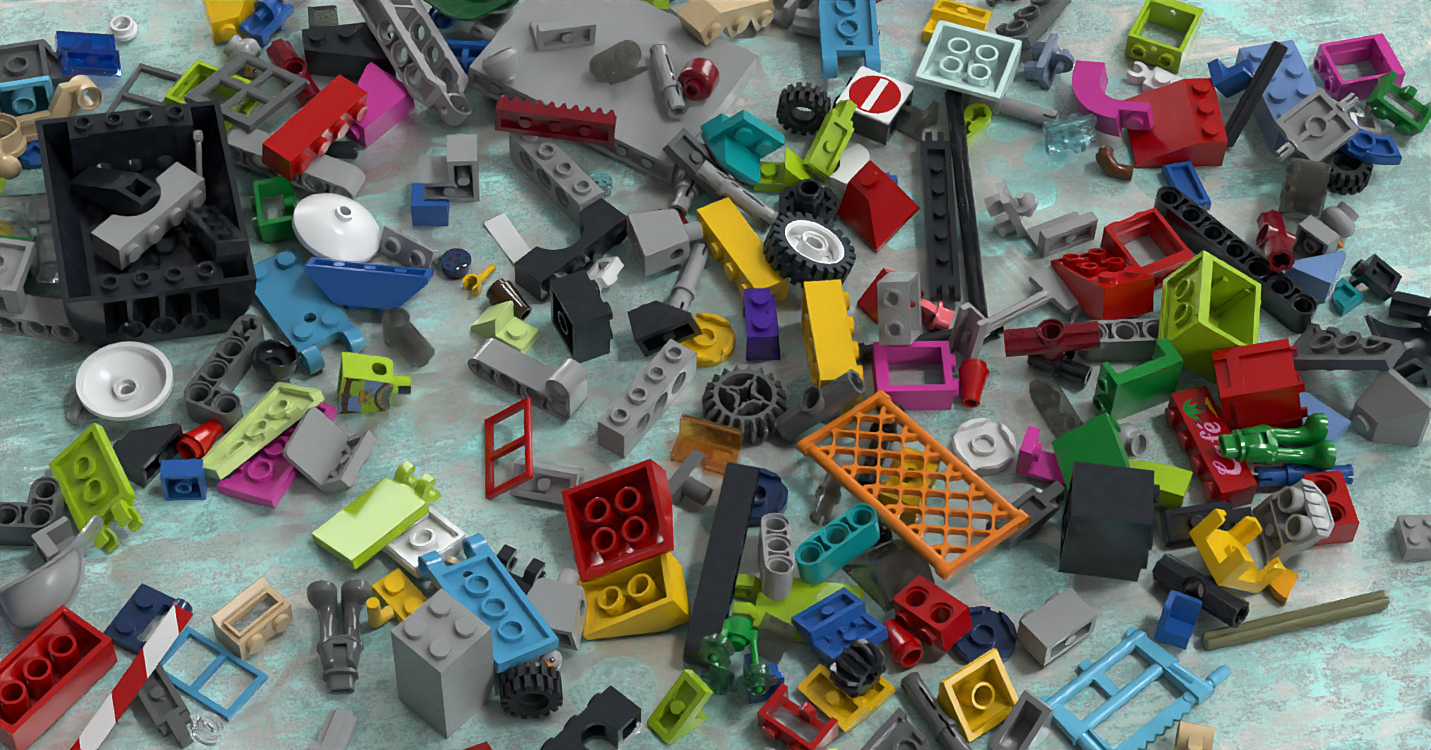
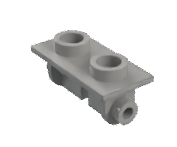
M384 225L378 252L406 267L431 269L433 264L436 266L440 264L442 254L439 253V249H432L423 243L417 242L414 238L404 234L399 228L394 230Z

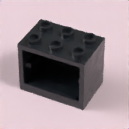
M1074 461L1062 516L1058 572L1138 582L1140 570L1147 569L1149 551L1152 550L1154 532L1157 531L1159 512L1155 511V504H1158L1160 485L1154 484V470Z

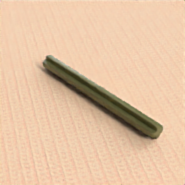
M1384 590L1370 592L1242 622L1238 628L1225 626L1204 631L1201 642L1207 651L1385 610L1390 604V599Z

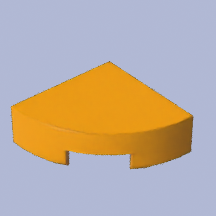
M1289 569L1281 573L1268 585L1272 591V596L1285 604L1297 582L1299 574Z

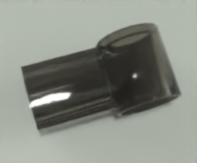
M400 307L389 308L383 313L382 332L384 343L389 347L396 348L412 367L420 369L428 364L429 360L435 355V349L410 322L409 313Z

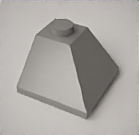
M1391 368L1387 371H1381L1355 402L1349 420L1356 431L1362 433L1371 442L1417 447L1421 444L1431 419V401Z

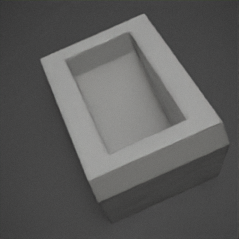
M1027 689L1024 690L989 747L993 750H1034L1049 734L1054 709Z

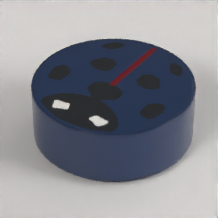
M460 248L447 250L441 257L443 273L450 278H462L468 275L472 269L471 255L466 250Z

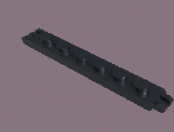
M925 132V140H920V161L929 302H936L937 292H941L942 302H948L949 292L953 293L954 302H960L961 287L950 141H944V132H937V141L932 140V132Z

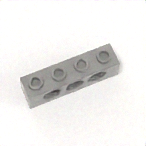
M509 133L510 158L580 228V213L601 197L604 199V191L551 138Z
M670 339L598 420V445L625 459L696 377L697 353Z

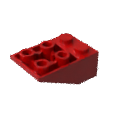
M1092 248L1088 250V253L1083 254L1068 253L1064 254L1063 258L1051 260V266L1076 298L1083 312L1096 320H1117L1153 312L1155 277L1144 272L1141 267L1132 266L1124 262L1123 258L1114 257L1102 248Z

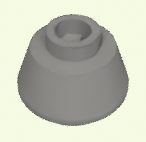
M510 47L496 52L483 59L481 67L494 81L499 79L501 84L515 79L517 77L516 72L520 70L519 51Z

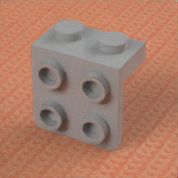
M312 407L306 410L283 450V456L320 490L329 495L344 489L348 490L355 485L359 478L358 472L360 468L369 460L373 453L371 449L377 437L369 430L349 437L320 410Z

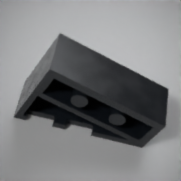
M366 22L301 29L305 61L310 75L335 78L339 74L343 77L344 75L362 76L367 64L372 62L396 78L394 67Z

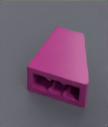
M372 62L367 64L357 84L358 87L368 92V111L361 121H356L352 124L345 134L349 140L356 141L365 148H368L415 110L414 98L411 97L403 82Z

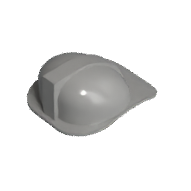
M94 515L78 536L51 561L0 588V614L16 642H22L62 604L68 609L71 607L80 591L84 578V553L93 544L103 526L104 520L101 516Z

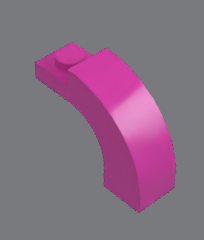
M1076 60L1072 73V87L1078 111L1089 126L1101 133L1120 137L1123 128L1152 130L1154 120L1150 103L1117 100L1107 96L1105 90L1108 78L1105 63Z

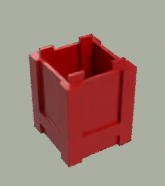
M1288 338L1212 351L1222 417L1230 433L1234 429L1242 430L1261 424L1284 429L1300 428L1303 426V418L1308 417L1307 406L1301 407L1299 394L1305 392L1304 381L1301 382L1300 372H1295L1293 357H1298L1297 347H1290Z

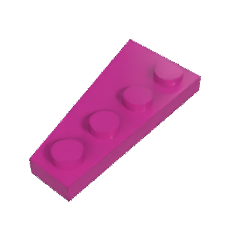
M321 402L316 406L332 422L338 415L334 405ZM302 418L256 452L249 460L247 459L236 468L237 471L229 479L223 478L216 485L219 493L275 509L300 472L284 458L283 450Z

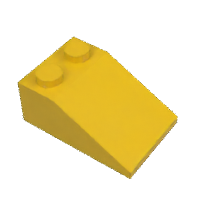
M670 552L584 583L579 581L577 585L583 588L588 602L583 627V636L586 640L662 632L691 619L683 567Z

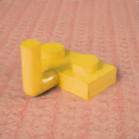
M397 568L371 585L372 593L376 597H371L366 601L369 625L372 628H378L393 617L401 623L428 599ZM380 602L385 606L383 609H380Z

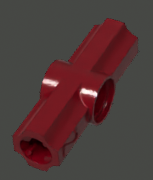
M282 38L272 41V44L266 49L271 63L310 82V86L293 98L301 109L320 90L308 72L306 61L297 55L291 43L284 41ZM283 81V87L285 89L290 84Z
M1273 209L1268 212H1261L1256 220L1259 233L1255 246L1265 251L1269 268L1272 271L1280 273L1284 270H1290L1295 263L1292 249L1296 236L1286 231L1280 212Z
M1049 318L1040 322L1037 327L1003 330L1006 357L1040 354L1046 359L1055 360L1061 358L1069 351L1101 348L1098 321L1063 324L1060 320Z

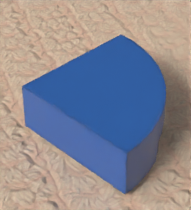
M34 140L27 146L26 151L17 158L23 169L42 168L39 143Z

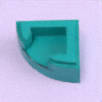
M1342 277L1337 282L1333 291L1332 304L1336 312L1342 317L1363 303L1365 296Z

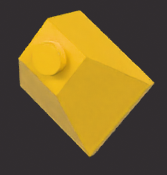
M202 0L205 22L214 44L229 41L236 34L243 37L244 33L240 32L239 25L255 11L254 3L257 0Z

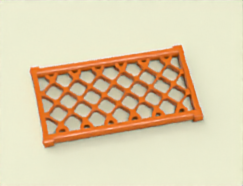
M883 390L874 393L862 403L811 435L806 436L796 445V449L799 452L813 459L857 500L874 507L877 517L933 566L935 573L944 581L954 576L955 573L1015 532L1023 529L1031 521V517L1022 509L1018 510L896 406L891 401V397ZM876 407L881 409L878 415L867 414ZM854 421L856 422L855 430H842ZM897 422L903 428L900 434L884 433L882 431V425L885 423ZM859 423H878L879 431H861ZM829 437H832L833 441L831 445L820 447L817 446L824 440L828 439ZM837 437L854 438L855 446L851 448L839 447L835 444V439ZM858 440H877L878 448H860ZM885 440L900 442L901 450H883L881 442ZM919 441L925 447L923 453H911L904 450V444L907 442ZM836 454H846L854 457L852 465H843L841 467L833 460ZM859 456L875 457L877 465L875 467L860 466L857 464V458ZM880 459H898L900 467L898 469L883 468L880 465ZM919 460L923 462V469L920 471L907 470L903 467V461ZM941 460L947 466V470L943 473L930 472L926 469V463L930 461ZM859 473L873 474L876 476V483L861 486L855 480L856 475ZM881 475L897 476L899 478V485H881L879 477ZM904 477L920 478L922 480V487H904L902 480ZM963 479L970 485L968 492H957L949 489L950 481ZM926 480H943L946 483V488L944 490L926 488ZM880 493L896 494L899 497L898 503L884 506L877 500ZM902 496H920L922 504L920 506L902 504ZM925 498H943L945 500V507H927L925 505ZM964 499L968 501V509H951L948 506V500ZM986 499L993 505L992 511H974L972 509V501ZM902 513L919 514L921 516V523L907 526L900 520V515ZM924 516H943L944 525H926L924 523ZM948 517H964L968 520V527H950L948 525ZM974 518L990 520L991 529H974L971 526V520ZM1010 520L1009 523L1000 529H995V521ZM925 533L942 534L944 536V543L929 546L922 540ZM963 535L967 537V546L949 545L947 543V536ZM971 537H987L975 546L971 545ZM948 553L962 554L950 563L945 560Z

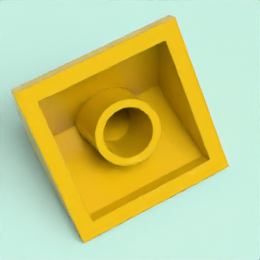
M992 648L942 680L939 684L937 701L947 716L957 722L959 726L958 731L964 740L970 743L1004 721L1018 701V697L997 649Z

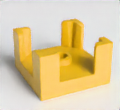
M1214 509L1189 532L1192 540L1217 585L1260 593L1286 570L1279 558H1274L1260 571L1255 565L1246 546L1262 532V527L1257 518L1246 516L1231 530L1223 531L1217 528L1224 523V516L1227 514L1225 510Z

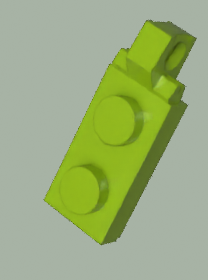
M850 99L839 100L835 109L831 108L828 114H826L802 163L804 167L823 180L830 179L829 176L833 174L854 131L851 118L857 105Z

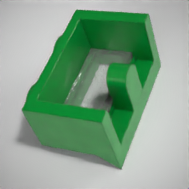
M1391 71L1378 77V83L1365 104L1372 108L1371 113L1375 117L1392 122L1395 125L1394 130L1403 136H1413L1423 132L1431 118V102L1423 105L1414 98L1417 89L1413 86L1408 85L1399 88L1395 85L1393 81L1397 73Z
M283 176L253 181L254 194L250 195V202L253 212H257V216L252 217L256 235L261 234L264 243L291 237L297 239L292 227V216L297 206V201L291 181Z

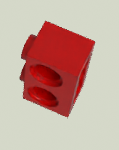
M1341 470L1303 474L1302 479L1313 481L1327 497L1335 524L1329 537L1320 539L1315 543V546L1353 542L1360 522Z
M920 574L892 598L895 611L894 618L899 625L906 630L911 629L927 645H934L943 652L949 650L973 628L969 606Z

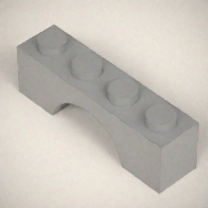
M178 162L173 164L156 178V184L161 187V197L151 210L141 215L129 217L113 214L91 232L94 253L120 270H123L131 262H135L144 251L153 244L158 243L163 235L183 221L186 217L185 209L200 207L206 200L204 178Z

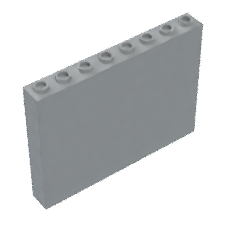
M525 0L470 65L468 87L497 101L503 95H506L508 101L518 97L520 103H524L529 98L532 104L542 100L544 106H548L552 101L557 108L562 103H566L568 109L578 105L580 111H583L586 106L590 107L591 112H596L598 108H602L604 114H607L610 109L614 110L615 115H617L614 145L585 144L664 183L672 185L683 169L662 149L683 128L700 144L704 143L701 138L702 130L700 126L721 113L725 115L755 75L758 55L722 37L712 40L705 46L682 26L678 17L642 0ZM587 15V17L594 16L597 24L595 44L538 52L530 27L531 22ZM656 42L667 44L677 80L686 63L698 57L713 62L720 73L718 85L712 95L706 100L693 101L682 94L687 108V112L684 113L683 117L671 118L668 115L666 103L660 96V83L649 52L650 47L652 48V45ZM513 47L519 51L520 70L516 72L517 77L501 84L499 79L494 81L482 69L483 59L496 52Z

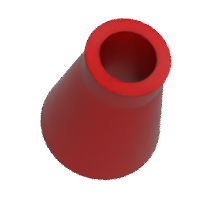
M970 358L962 362L958 373L962 395L961 403L966 407L974 408L980 405L981 396L990 372L983 360Z
M209 419L206 423L182 434L176 445L180 456L184 460L202 459L217 438L223 433L221 424L215 419Z
M895 619L885 621L883 625L887 627L888 639L885 642L893 661L904 668L916 665L924 655L922 642L899 625Z

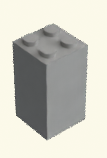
M442 588L391 631L399 699L446 739L496 696L492 629Z

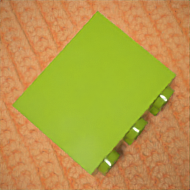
M1203 250L1163 280L1158 341L1168 338L1184 360L1182 366L1213 384H1217L1212 351L1258 343L1261 284Z

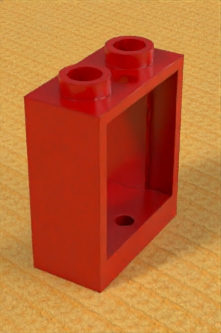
M1154 207L1105 226L1100 247L1105 249L1108 254L1123 258L1124 262L1132 266L1140 267L1123 244L1149 235L1166 256L1141 267L1144 272L1155 277V291L1163 287V280L1195 256Z

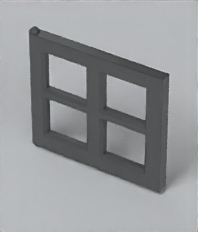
M243 51L187 93L184 98L186 103L211 101L204 96L220 84L238 92L224 104H220L223 120L251 132L306 87L310 86V82ZM246 64L264 72L249 84L230 77ZM272 76L290 84L275 97L257 89ZM246 96L265 104L249 117L231 109Z

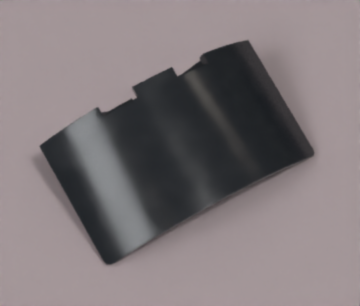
M1369 313L1364 314L1372 335L1401 341L1405 352L1392 368L1409 383L1412 381L1421 382L1425 388H1431V333L1423 329V327L1408 328L1388 325L1378 321Z

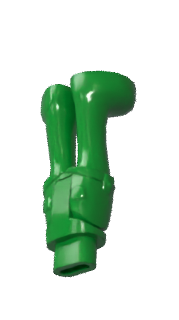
M1324 413L1309 415L1304 425L1300 428L1284 429L1261 424L1242 430L1234 429L1231 434H1220L1218 437L1222 457L1234 458L1236 462L1244 461L1265 465L1288 462L1309 465L1319 470H1331L1336 462L1334 442L1325 440L1328 434V419ZM1278 444L1303 445L1307 447L1282 448L1278 447Z

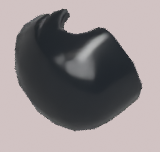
M273 339L259 342L253 349L251 356L255 372L264 380L273 382L285 381L291 378L296 373L301 360V355H298L295 345L288 346L282 341Z

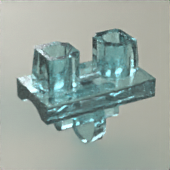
M1080 112L1070 114L1065 122L1058 123L1053 119L1045 121L1043 123V136L1045 138V151L1050 156L1070 149L1076 154L1084 153L1087 144L1096 142L1095 124L1097 123V117L1093 113L1083 116Z

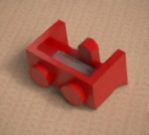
M783 683L757 713L760 733L771 742H776L777 739L788 746L787 750H825L832 740L838 738V720L832 717L825 724L816 718L815 707L807 701L801 707L791 701L788 697V686Z

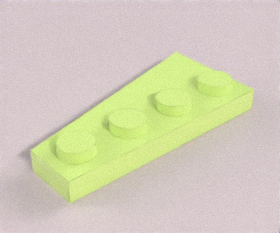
M277 382L202 458L206 476L222 480L225 476L229 475L234 469L302 418L307 409L316 407L324 401L325 398L320 389Z

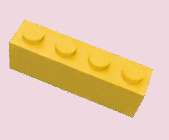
M729 197L697 209L696 221L700 222L703 232V238L700 240L706 242L713 259L719 260L722 264L727 278L730 281H734L738 286L742 298L744 289L770 288V294L775 295V303L788 298L789 277L783 279L779 276L781 271H774L771 268L772 263H767L766 255L763 254L764 247L762 241Z

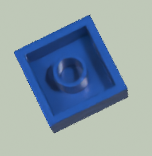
M203 459L161 460L160 480L165 501L206 500L208 482Z

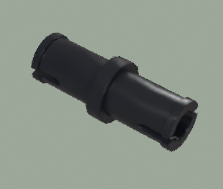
M1040 354L1028 355L1027 359L1029 365L1050 371L1054 377L1060 378L1063 376L1085 386L1088 384L1093 371L1091 366L1070 360L1066 354L1055 360L1046 359Z

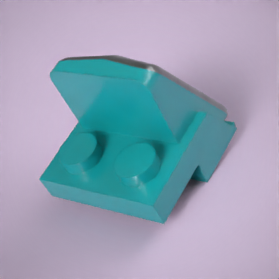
M744 109L730 118L721 113L700 126L702 130L701 138L717 164L734 178L749 185H756L760 182V159L785 145V136Z

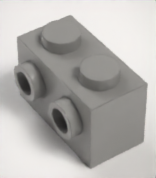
M1069 587L1060 594L1058 592L1052 594L1045 601L1044 605L1035 611L1031 609L1023 614L1019 620L1017 640L1042 666H1045L1093 633L1098 614Z

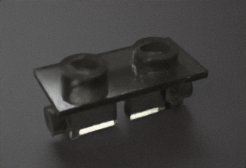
M1053 376L1046 383L1041 382L1039 379L1030 382V397L1056 439L1065 432L1083 425L1080 417Z

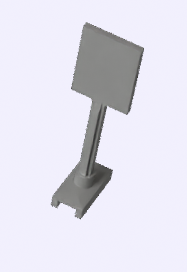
M1079 251L1075 254H1083L1084 252ZM1049 266L1029 277L1028 281L1040 292L988 318H985L969 302L959 306L948 342L949 352L958 351L965 357L964 360L970 358L978 359L983 340L989 336L991 331L1048 302L1054 303L1064 314L1077 309L1079 303L1054 268Z

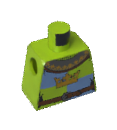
M342 352L336 389L338 415L389 410L392 394L410 395L411 376L394 375L393 361L390 358Z

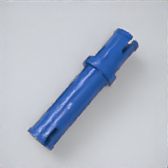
M1284 463L1282 466L1275 467L1256 466L1254 473H1258V475H1253L1258 484L1257 487L1292 486L1302 480L1303 474L1341 470L1345 483L1351 485L1353 478H1349V476H1354V471L1351 464L1334 465L1331 470H1319L1311 466H1293L1291 463Z

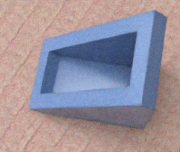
M1339 251L1295 260L1291 269L1285 270L1284 274L1316 300L1325 303L1341 274L1346 253L1345 251Z

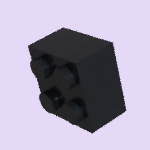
M585 269L551 280V321L572 359L583 363L609 354L610 340L613 339V332L610 326L613 312L609 303L602 301L597 282L594 279L590 280Z

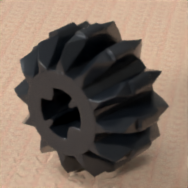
M865 638L858 641L854 640L849 647H843V652L836 656V662L830 667L829 678L834 683V686L852 699L864 696L867 690L873 689L875 683L881 680L880 676L887 668L885 666L887 657L874 643L869 642Z

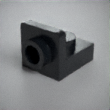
M1373 254L1365 261L1360 259L1353 265L1350 270L1352 276L1349 283L1353 287L1363 283L1381 299L1386 301L1393 296L1402 275L1379 256Z

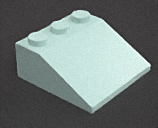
M939 20L915 75V80L1000 102L1010 87L1017 71L1022 41Z

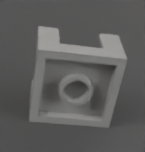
M0 238V297H3L6 309L10 313H24L27 305L23 289L29 269H31L33 276H37L41 263L35 242Z

